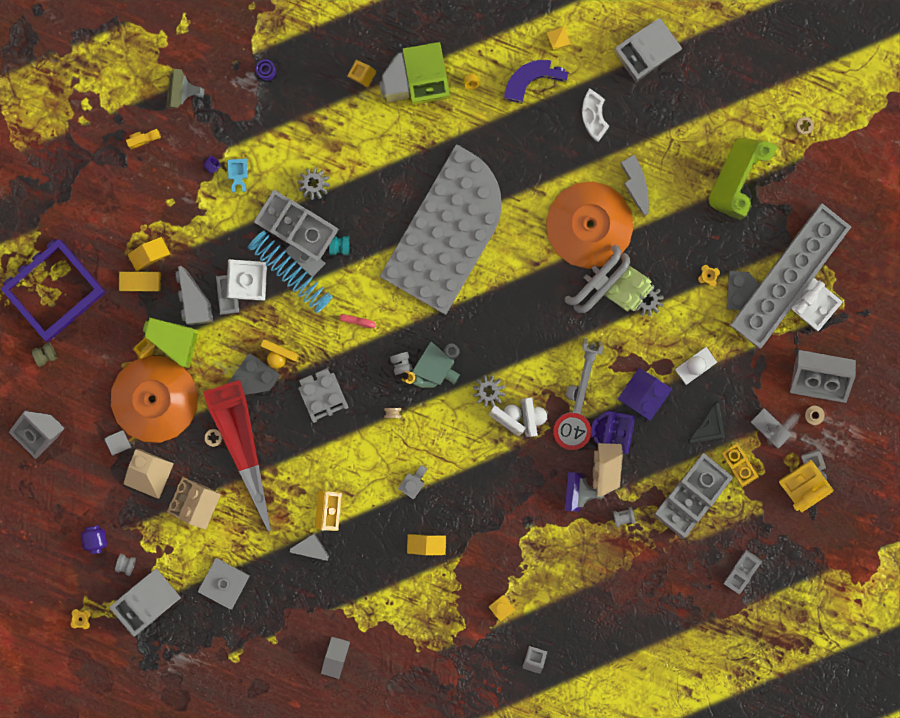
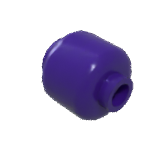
M100 525L84 528L85 531L81 532L82 548L85 551H90V554L101 553V549L107 546L105 530L100 528Z

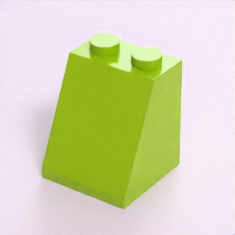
M152 318L149 319V322L146 321L143 332L146 333L145 337L179 365L189 368L199 331Z

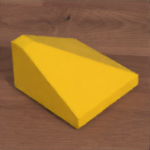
M565 27L546 33L552 51L571 45Z

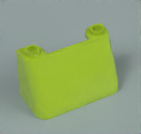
M748 138L736 140L709 196L711 207L738 220L745 218L751 203L746 195L740 193L752 165H756L759 160H770L778 146L770 142Z

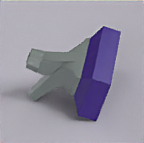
M568 472L565 511H580L587 501L604 497H597V490L588 485L583 473Z

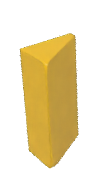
M318 492L315 529L338 531L341 492Z

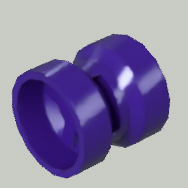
M263 59L257 63L256 72L262 80L270 81L276 75V68L270 60Z

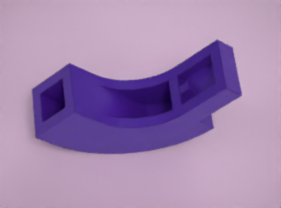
M550 60L529 62L520 67L511 76L505 90L504 100L522 104L525 90L532 81L539 78H548L566 82L569 72H565L564 68L554 66V69H551Z

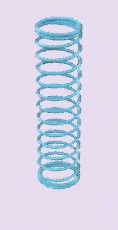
M262 231L249 244L248 249L254 250L255 248H257L255 251V255H259L263 252V254L260 257V261H263L268 258V260L266 261V266H269L272 263H274L271 268V271H275L279 268L277 276H280L283 273H285L282 278V281H286L291 277L287 284V287H290L296 283V285L293 288V292H296L300 288H302L298 294V297H301L307 293V295L304 298V302H307L310 299H312V301L309 304V307H313L319 302L314 312H316V314L320 312L329 303L333 296H331V294L328 295L329 292H327L317 302L311 305L324 287H321L314 295H312L310 298L306 300V298L315 288L318 282H316L307 291L301 294L303 289L313 278V276H311L304 284H302L299 288L295 290L296 286L307 274V271L304 274H302L292 284H290V282L292 281L294 276L299 272L302 266H300L289 277L284 279L287 273L290 271V269L295 265L297 261L293 262L286 270L279 274L280 270L291 258V256H289L279 266L273 269L275 264L283 256L286 250H284L276 259H274L272 262L268 264L271 257L280 248V245L275 250H273L268 256L262 259L266 251L275 242V240H273L266 248H264L261 252L257 253L262 244L270 236L268 235L266 238H264L267 232Z

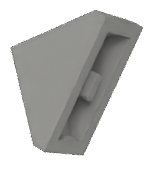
M315 533L290 549V553L326 561L329 559L328 553Z
M331 637L321 674L337 679L340 678L350 644L349 641Z

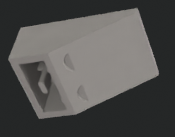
M659 18L614 49V53L634 81L637 82L682 50V47Z
M178 266L179 271H176L177 282L181 284L182 289L179 290L180 302L184 303V309L181 310L182 320L188 325L212 323L211 303L186 268Z
M156 568L109 608L135 637L181 597Z

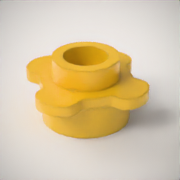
M708 265L702 266V274L698 277V281L700 283H707L711 287L717 284V276L720 274L719 269L709 268Z
M77 609L73 610L71 613L73 616L71 627L89 628L88 620L91 613L88 610L84 612Z

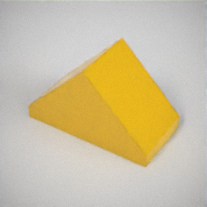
M160 237L140 245L130 252L128 256L137 272L170 255V252L163 238Z
M408 534L407 554L445 555L446 536Z

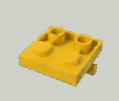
M811 459L779 480L781 486L795 503L793 507L796 511L800 510L801 513L833 492V488Z

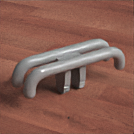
M618 245L611 247L613 256L600 270L594 265L592 269L596 275L593 278L587 274L583 277L588 283L575 297H565V302L569 305H574L576 312L585 313L589 311L629 267L630 258L626 253L621 254V249ZM621 258L622 264L609 278L605 276ZM593 288L597 289V292L587 303L582 306L578 304Z

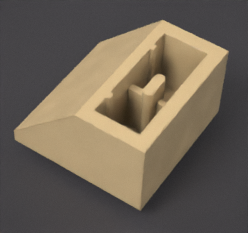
M598 443V451H594L593 489H597V497H602L620 487L622 445Z
M182 477L167 512L188 524L206 530L221 494Z

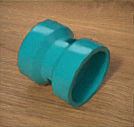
M334 236L329 244V254L336 255L337 253H342V255H349V236H343L342 238Z

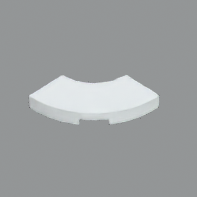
M589 89L583 101L582 117L588 133L598 142L609 128V125L602 116V105L605 99Z

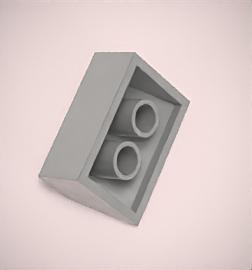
M398 53L383 74V81L380 82L382 97L387 98V103L410 99L403 55Z
M799 350L794 364L790 393L847 403L856 376V360Z

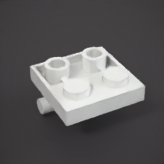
M813 278L791 310L818 332L843 302L824 287L825 284Z

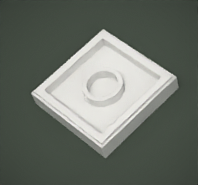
M228 260L226 298L264 301L266 294V262Z

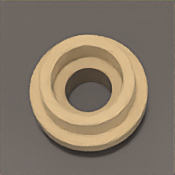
M811 406L805 412V419L809 424L818 425L824 420V411L819 406ZM813 412L818 413L817 419L812 418Z

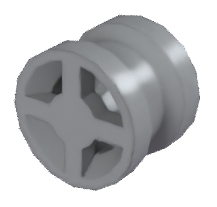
M121 553L115 567V572H124L127 576H130L136 558H128L125 554Z

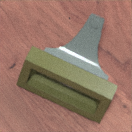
M170 70L166 102L167 109L178 108L186 98L192 95L204 96V89L191 85L182 70Z

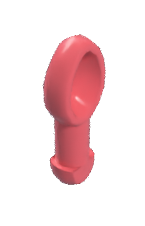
M346 314L339 316V320L342 322L371 329L376 327L375 322L369 319Z

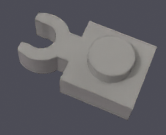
M820 449L801 454L803 463L811 459L827 480L826 474L821 471L826 469Z

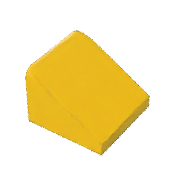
M356 60L347 77L368 87L376 74V70Z

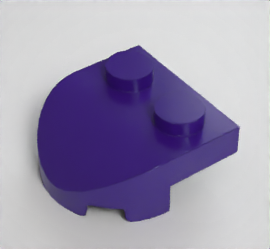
M611 411L604 412V414L594 420L591 427V435L597 444H621L622 453L628 454L636 416Z

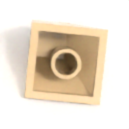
M136 449L128 466L124 485L159 499L174 463Z

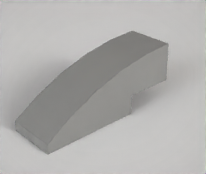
M635 155L621 162L620 166L629 178V181L625 182L624 186L643 217H645L649 210L648 189L641 166Z

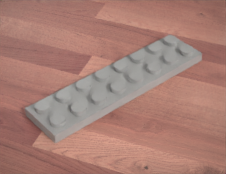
M819 204L729 326L757 348L761 349L850 230L851 226L824 204Z

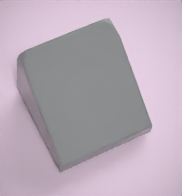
M124 430L104 438L112 456L131 448Z
M529 646L522 668L540 674L547 651Z

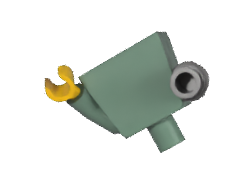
M430 342L412 372L404 371L408 373V379L401 380L421 388H434L438 384L441 385L444 379L455 384L460 374L452 370L451 367L454 364V359L460 353L458 346L448 344L444 351H442L434 343Z

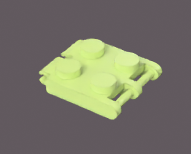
M629 266L604 296L627 312L630 309L635 311L642 302L639 297L643 296L645 298L653 288L650 284L652 281Z

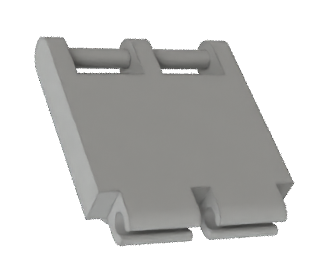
M328 368L315 373L318 380L314 381L312 375L299 380L301 383L299 391L313 423L326 415H333V412L340 409L349 408L335 374H330ZM343 403L342 405H340V406H338V407H335V408H333V409H330V407H333V406H335V405H337V404ZM323 410H327L326 412L321 413V414H319V415H317V416L314 415V414L319 413V412H321V411H323Z

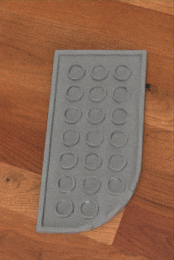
M456 144L380 275L384 280L445 315L485 249L500 219L502 202L498 182L490 168L479 157Z

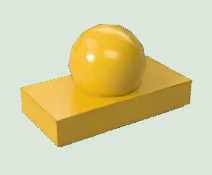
M267 340L262 341L261 347L271 350L267 356V363L270 367L274 369L283 367L286 357L293 361H298L299 354Z

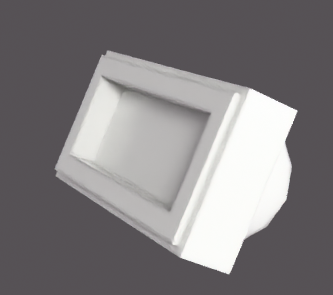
M705 347L677 367L675 371L685 385H687L715 365L717 361L707 347Z
M532 398L521 399L523 422L526 428L525 436H538L536 426L543 425L546 422L547 413L541 407H533Z
M508 405L504 408V411L494 406L489 412V416L517 436H520L526 429L518 422L521 419L522 412L516 405Z

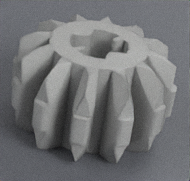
M317 167L313 168V173L307 168L306 172L308 175L306 176L301 173L300 176L304 180L297 181L298 184L304 185L299 188V191L306 190L303 194L305 198L311 193V200H314L315 194L321 199V191L324 194L328 193L323 187H330L329 183H324L329 177H322L324 170L317 174ZM310 180L319 181V184H316L318 187L313 188V186H309V183L311 184Z
M653 284L651 285L653 288L647 294L649 295L648 298H652V301L649 302V305L642 301L635 309V312L640 308L642 309L641 316H644L646 310L648 316H652L651 309L658 313L659 310L656 306L663 307V304L658 302V300L664 299V296L657 297L656 294L661 290L657 289L653 292Z
M484 375L483 380L485 383L477 379L476 382L481 386H473L474 390H479V393L473 394V397L480 395L481 398L477 403L480 404L484 399V407H487L488 401L494 407L495 403L493 400L495 399L498 403H501V399L497 396H505V393L499 392L505 386L497 387L501 380L497 379L493 383L494 375L490 376V381L488 382L486 375ZM487 386H492V390H494V394H490L491 397H487L486 392H483Z

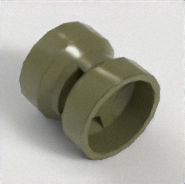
M50 342L44 344L42 348L31 350L34 360L39 367L45 365L48 361L57 360V355Z

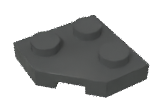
M729 271L726 309L741 310L760 285L749 272Z
M249 353L228 383L240 380L244 394L248 395L270 391L281 375Z

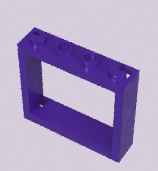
M56 239L52 240L47 245V250L43 253L38 252L32 258L33 262L28 266L25 264L19 268L18 274L14 278L9 277L3 282L4 286L1 288L46 342L52 340L106 293L105 289L61 239L57 241ZM60 248L92 285L94 290L45 331L13 294L11 289Z

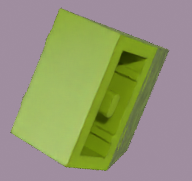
M440 42L403 48L412 105L450 99Z

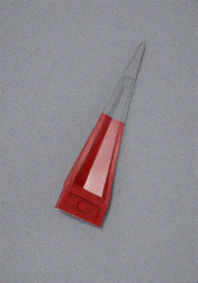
M237 380L204 391L203 394L209 412L267 530L270 532L271 528L247 400L241 382Z

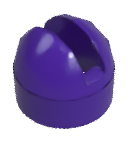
M209 156L204 162V169L207 168L209 170L208 173H214L221 167L219 161L213 156Z

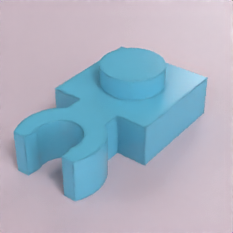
M247 159L228 160V179H234L231 186L233 193H236L235 188L237 185H241L242 191L246 192V185L243 179H248Z

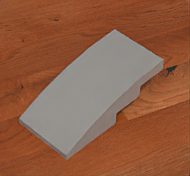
M273 190L254 221L257 225L318 262L339 230L276 190Z
M703 453L654 513V516L684 539L708 508L713 505L733 476Z

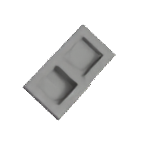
M745 550L724 584L740 595L751 580V576L762 563V560Z

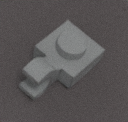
M421 465L415 475L408 473L398 489L414 499L425 484L420 479L427 471V468Z

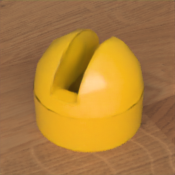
M470 73V75L466 74L464 76L463 83L466 89L472 90L479 86L477 75Z

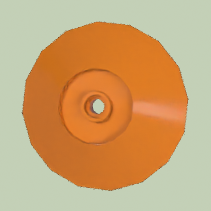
M593 181L576 183L560 192L551 204L546 220L548 240L557 255L571 265L586 269L593 268L594 265L596 267H603L613 256L611 249L613 245H618L622 254L630 243L634 228L631 210L623 196L610 186ZM590 220L593 221L594 226L588 227L587 222Z
M148 356L130 362L118 374L111 389V408L116 422L128 435L143 442L162 443L177 437L190 425L197 410L198 392L192 376L183 366L164 356ZM152 395L156 398L154 403L149 401V397Z

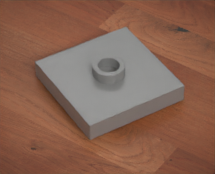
M215 558L198 592L232 610L250 575Z

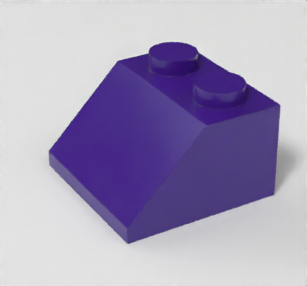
M638 368L617 399L648 421H651L672 389L651 374Z

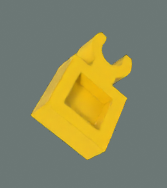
M155 129L146 134L134 133L126 141L128 147L134 149L159 139L161 136L159 130Z

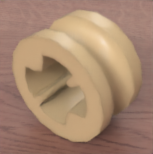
M803 117L798 119L795 128L802 135L809 134L814 128V123L810 118ZM804 120L806 121L805 123H809L807 131L800 128Z
M384 408V411H386L384 418H401L399 414L401 408Z
M212 429L205 434V442L209 446L214 447L221 444L223 438L218 430ZM212 432L219 436V440H216V443H212V440L208 439L209 435L212 436Z

